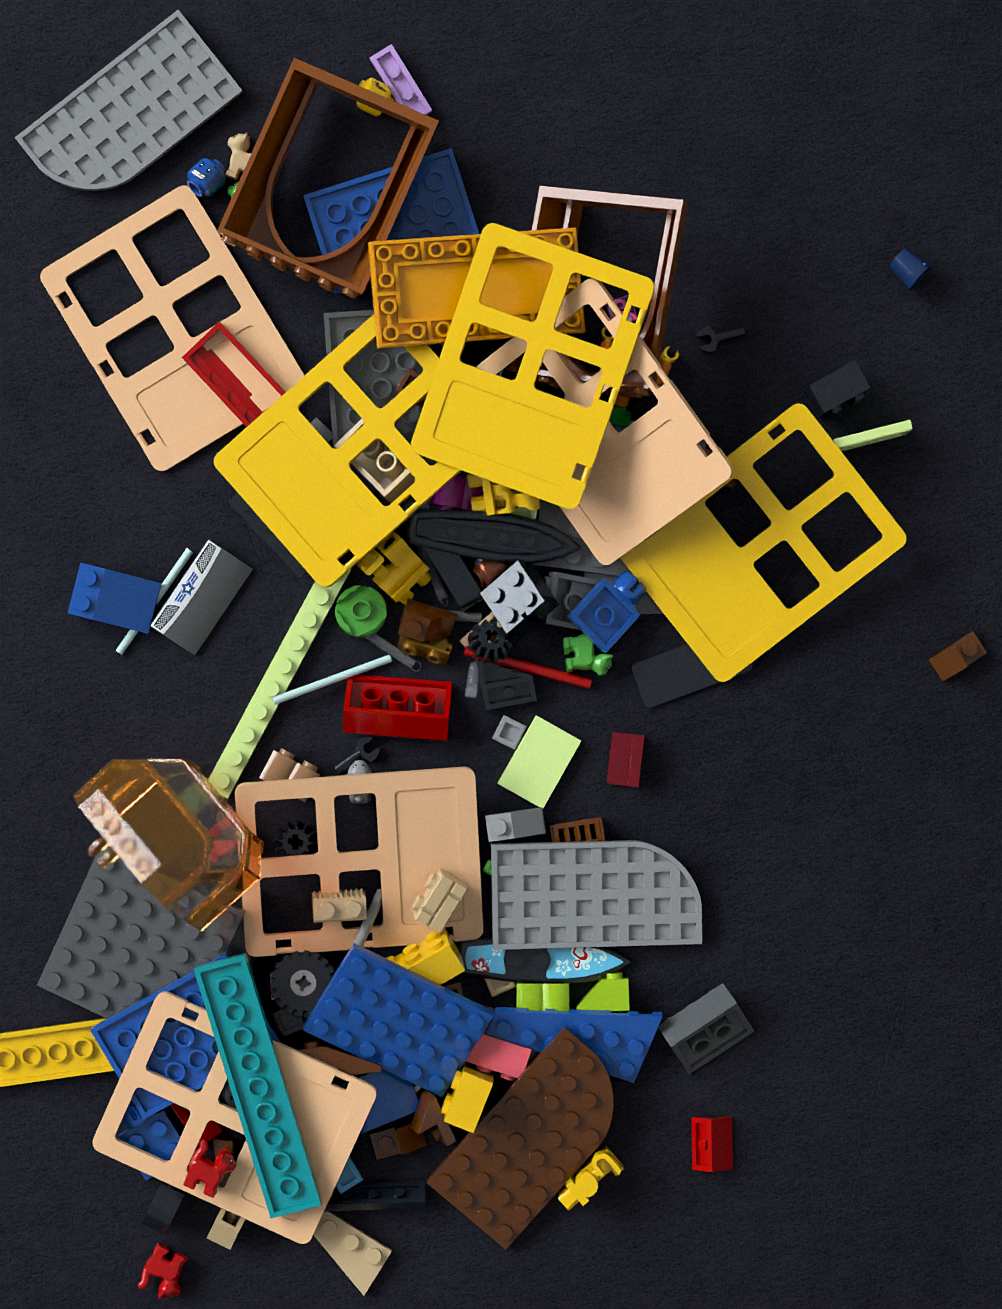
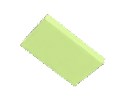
M907 420L833 439V441L841 451L906 435L913 428L911 421Z
M535 716L498 784L538 807L544 808L581 740L544 719Z

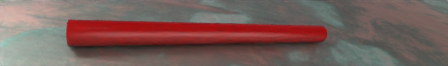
M466 645L464 655L474 658L475 651H469L468 645ZM508 656L504 660L499 659L496 663L587 689L590 688L592 682L590 678Z

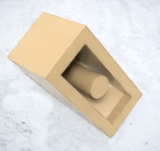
M221 1208L207 1239L230 1250L245 1218Z

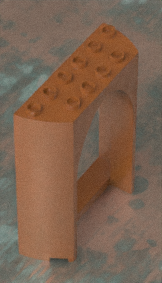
M294 58L217 230L223 236L221 240L229 245H237L248 252L247 255L256 260L268 259L272 263L271 265L279 270L286 271L287 268L291 269L296 273V277L304 281L310 282L311 279L318 281L321 288L327 291L334 292L337 289L344 295L356 299L357 296L363 294L371 276L368 242L387 240L439 121ZM318 85H321L406 122L411 127L375 209L358 235L349 243L331 253L317 257H295L283 244L277 233L273 218V193L279 173Z
M540 186L532 230L576 227L578 237L583 206L667 214L654 283L655 290L651 299L648 318L640 334V337L660 363L688 204L680 199ZM561 353L581 382L585 383L598 373L590 374L576 358ZM524 354L506 367V371L515 374L514 379L517 377ZM542 362L536 380L540 383L549 384V387L561 389ZM632 370L624 376L618 392L620 396L635 398V395L645 397L654 395L637 370ZM656 371L650 375L655 383L658 375ZM613 387L608 388L602 394L611 395Z

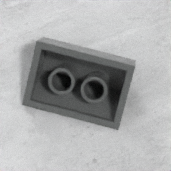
M723 983L658 1026L689 1074L754 1032V1029Z

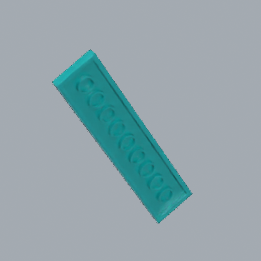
M246 953L195 966L194 973L270 1218L321 1206L320 1192Z

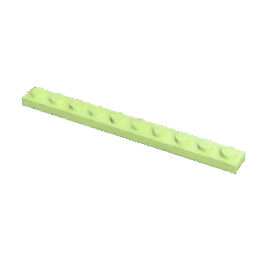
M349 569L331 587L325 588L316 581L314 582L205 787L227 799L229 798L280 704L274 705L272 697L287 691L352 569Z

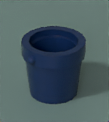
M904 248L889 265V268L909 291L925 277L932 267L930 262L922 259L908 248Z

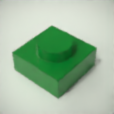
M614 405L609 422L614 425L629 426L631 411H626V407Z

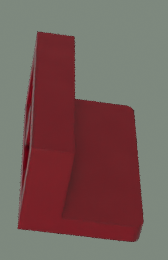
M612 733L607 774L608 784L639 787L644 735Z

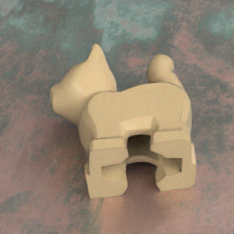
M238 133L228 140V146L232 150V155L230 157L229 170L226 171L225 176L230 179H238L239 174L244 172L251 153H247L250 146V136H248V133Z

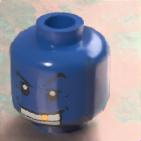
M203 158L188 171L187 185L197 196L210 197L225 184V168L216 159L212 161L211 159Z

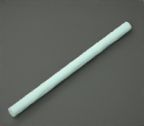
M186 548L163 581L157 604L193 554L188 548ZM130 629L116 651L122 655L138 631Z
M390 655L378 658L272 697L274 705L385 665L392 662Z

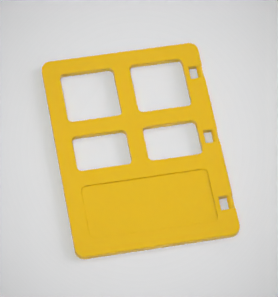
M496 223L486 225L478 242L411 441L413 451L424 457L566 509L576 508L582 500L619 389L621 388L642 328V323L655 290L654 282L646 276ZM500 246L553 265V272L537 319L534 322L488 307L480 301L497 248ZM574 273L622 288L629 293L617 332L609 349L558 332L555 329L564 297ZM632 305L641 308L636 323L627 320ZM473 323L482 324L527 342V348L515 380L501 377L461 361V354ZM548 349L596 365L602 369V375L590 407H584L536 389L535 382ZM604 385L613 387L608 402L600 399ZM577 463L586 466L581 480L573 478Z
M374 314L218 452L214 458V465L311 577L320 586L325 588L334 585L358 561H361L407 520L414 511L425 504L462 471L441 462H437L433 466L428 465L419 454L413 451L409 442L395 428L396 422L428 394L439 361V357L428 345L404 346L423 367V372L383 408H377L344 371V367L376 339ZM325 383H331L364 420V425L337 449H333L299 411V407ZM376 440H382L415 477L414 484L389 506H383L350 469V463ZM411 495L416 502L404 512L399 505ZM350 550L355 556L343 566L338 559Z
M800 403L792 405L727 456L734 470L731 478L620 557L631 573L638 578L639 583L644 585L646 592L714 678L720 682L730 680L906 543V534L809 409ZM781 424L786 431L773 440L768 433ZM795 430H801L832 469L834 476L794 508L787 510L755 471L753 463ZM732 479H738L771 520V525L743 547L737 546L705 505V501ZM849 492L882 533V538L842 570L836 572L809 540L801 527L841 494ZM783 540L790 544L820 583L816 590L792 608L784 606L754 567V562Z

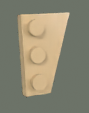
M331 1211L323 1212L313 1234L363 1296L392 1252V1249Z

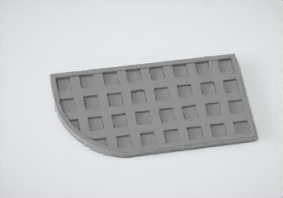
M177 10L18 134L15 139L37 167L52 180L64 186L85 191L112 189L134 179L240 96L243 91L181 12Z
M636 840L491 844L493 950L702 944V904L697 886L689 872L676 858L653 844Z

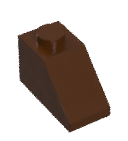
M408 598L400 619L398 634L422 642L450 638L457 613Z

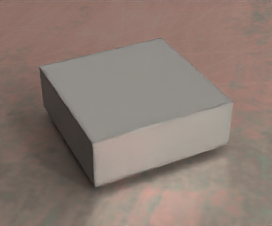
M503 715L492 739L516 750L527 726Z

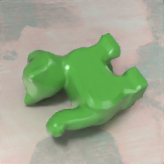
M585 634L574 638H563L564 655L569 654L571 651L575 654V657L566 659L567 672L579 669L593 670L599 676L607 674V671L612 666V654H598L595 656L594 643Z

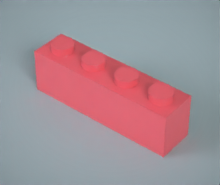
M484 1031L463 1065L469 1062L475 1064L477 1070L486 1073L494 1070L501 1073L500 1077L515 1081L524 1072L531 1049L488 1035Z

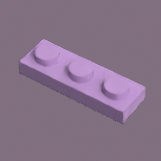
M392 44L369 57L383 82L391 87V95L395 102L425 115L432 113L431 107Z

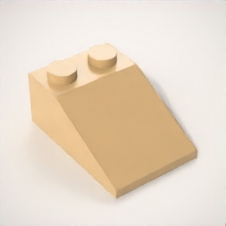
M361 419L334 446L336 448L340 447L364 425V420ZM376 440L351 462L390 504L415 482V477L382 440Z

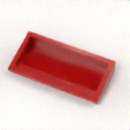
M218 322L182 356V359L236 417L248 427L263 412L250 398L252 393L212 349L207 351L203 347L213 336L221 331L281 396L286 392L221 322Z

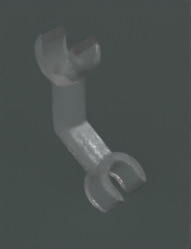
M476 661L469 666L465 697L476 698L479 675Z

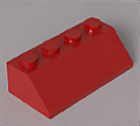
M368 675L349 677L343 712V733L447 741L452 682Z

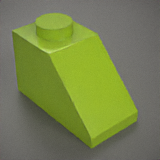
M607 973V978L600 979L576 1005V1010L629 1011L628 977H622V973Z

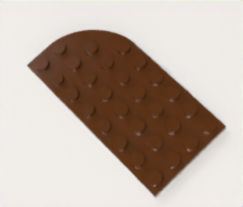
M564 1026L477 1123L474 1133L469 1132L430 1175L426 1183L506 1250L606 1137L613 1114V1091L609 1074L601 1058L592 1048Z

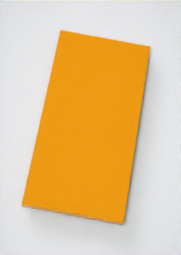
M576 227L519 231L578 252ZM481 234L368 242L377 349L445 343ZM503 246L498 247L480 298L481 303L530 322L535 321L553 272V265ZM579 273L572 275L566 295L581 284ZM583 307L559 325L556 330L564 334L585 333ZM475 322L471 325L466 342L511 339L514 336Z

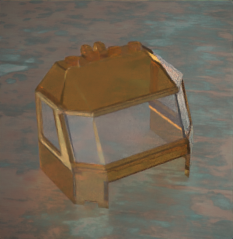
M112 759L73 795L78 808L102 835L101 838L95 840L87 849L89 855L96 856L110 845L112 849L106 851L97 861L100 868L108 867L120 857L140 883L167 910L202 932L260 879L262 868L260 867V860L264 849V841L249 829L200 771L202 768L192 760Z

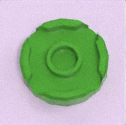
M358 585L346 589L339 596L335 607V616L340 628L347 634L355 637H368L377 633L384 625L387 617V606L383 596L376 589Z

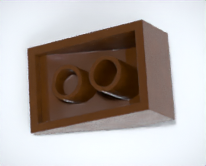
M320 1038L305 1040L304 1045H301L298 1050L349 1075L382 1071L381 1064L357 1057L328 1042H321Z

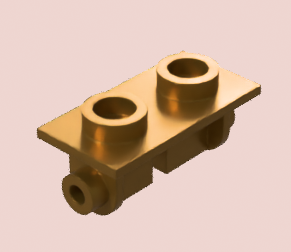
M401 635L397 648L407 655H419L435 664H447L453 643L449 642V639L422 642Z

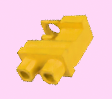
M471 473L467 474L469 488L483 486L484 492L483 496L471 498L472 511H486L487 515L514 512L516 506L525 507L533 511L541 507L539 498L522 492L514 493L512 488Z
M393 531L376 546L391 561L389 565H382L384 558L375 549L356 565L366 575L373 573L375 577L372 580L394 601L406 604L407 599H412L414 595L409 589L416 582L421 587L425 586L431 580V576L428 573L429 568L410 549L406 542ZM390 539H395V541L385 550V543Z
M605 1146L601 1151L596 1152L593 1158L576 1172L575 1177L572 1175L566 1181V1187L558 1193V1199L568 1211L578 1202L584 1206L589 1202V1197L597 1192L598 1181L610 1171L615 1175H620V1172L624 1169L623 1164Z

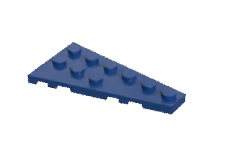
M496 1007L494 1017L487 1027V1034L541 1052L557 1033L566 1026L597 1053L609 1075L634 1083L662 1019V1012L638 1014V1011L612 1013L608 1010L575 1009L565 1012L555 1011V1009L532 1011L528 1008Z

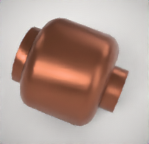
M477 559L474 561L471 574L480 588H487L511 567V563Z

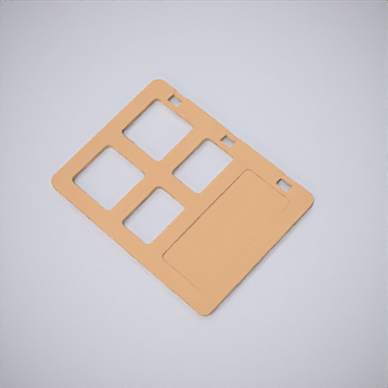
M185 185L177 187L47 266L40 275L43 285L152 466L158 471L169 470L243 425L236 415L182 359V356L213 327L196 337H190L173 309V304L217 276H223L239 301L241 308L233 315L221 321V323L285 392L305 376L229 249L221 240V236L198 198ZM181 209L185 212L207 248L210 258L166 286H160L133 243V238ZM111 250H116L143 293V299L100 326L94 327L66 280L68 276ZM64 292L68 294L73 303L67 308L64 307L58 297ZM156 316L172 341L174 350L129 378H125L108 352L107 344L148 318ZM221 331L203 346L207 351L212 349L252 393L250 398L262 412L281 397ZM106 360L115 372L108 377L100 366ZM147 429L150 430L156 442L149 446L141 434Z
M589 278L564 297L555 329L586 304H589L611 335L615 337L623 312L615 304L613 297L601 281ZM606 304L609 305L616 315L612 320L602 309ZM640 335L638 336L625 375L632 370H637L658 399V404L621 432H617L611 423L608 422L580 504L573 509L559 506L596 559L603 565H610L731 478L734 471L728 458L720 447L718 448L708 430L673 381L665 374L661 368L662 366ZM514 336L476 366V368L497 375L525 353L527 342ZM548 349L543 363L564 391V399L584 407H590L602 375V370L583 383L578 379L561 353ZM655 371L664 382V385L660 388L650 376ZM604 385L602 393L610 388V386ZM703 439L713 451L708 456L699 444ZM577 464L573 478L581 480L586 466Z
M452 767L245 782L236 787L235 803L243 909L246 910L243 916L245 947L249 955L260 957L276 954H293L295 951L304 952V950H308L311 953L350 950L360 927L345 928L342 926L341 921L323 922V927L320 930L264 933L260 880L266 877L318 874L320 876L321 894L323 895L325 892L327 894L330 892L332 894L335 892L340 893L339 874L341 872L379 870L381 876L383 923L372 926L369 932L372 933V940L365 941L363 948L410 945L412 943L418 944L430 932L434 931L414 918L412 905L418 895L423 896L427 890L425 884L432 873L437 874L439 869H443L466 882L468 886V891L445 926L453 927V934H449L453 941L478 939L483 934L476 780L471 768ZM375 794L378 848L375 850L339 852L336 842L334 798L338 795ZM313 798L316 806L318 852L311 855L260 858L257 851L255 803L269 800ZM291 939L292 947L276 948L275 940Z
M168 991L159 993L154 1000L93 1138V1147L104 1155L297 1243L305 1244L309 1242L377 1096L376 1088L362 1079L346 1074L329 1064L273 1040L320 1192L322 1205L271 1219L247 1141H245L238 1156L235 1170L231 1172L224 1186L218 1185L217 1194L214 1198L204 1195L205 1183L202 1181L196 1184L195 1189L185 1187L183 1184L188 1174V1165L209 1121H215L243 1135L245 1134L237 1109L221 1103L219 1100L227 1080L219 1052L201 1091H195L147 1068L149 1058L168 1018H174L214 1037L206 1008L199 1007ZM185 1008L199 1013L196 1021L182 1015ZM334 1076L348 1081L347 1088L344 1089L333 1084ZM136 1088H143L188 1109L191 1113L175 1151L168 1161L116 1137L117 1130Z

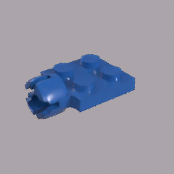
M629 572L621 573L613 583H609L606 579H601L567 616L603 653H607L640 616L635 606L645 594L646 588L642 583L637 585L635 582L638 578Z
M129 1103L122 1119L125 1131L119 1134V1139L163 1160H170L181 1134L166 1110L162 1109L143 1119L135 1104L132 1103L130 1105ZM140 1171L145 1181L153 1177Z

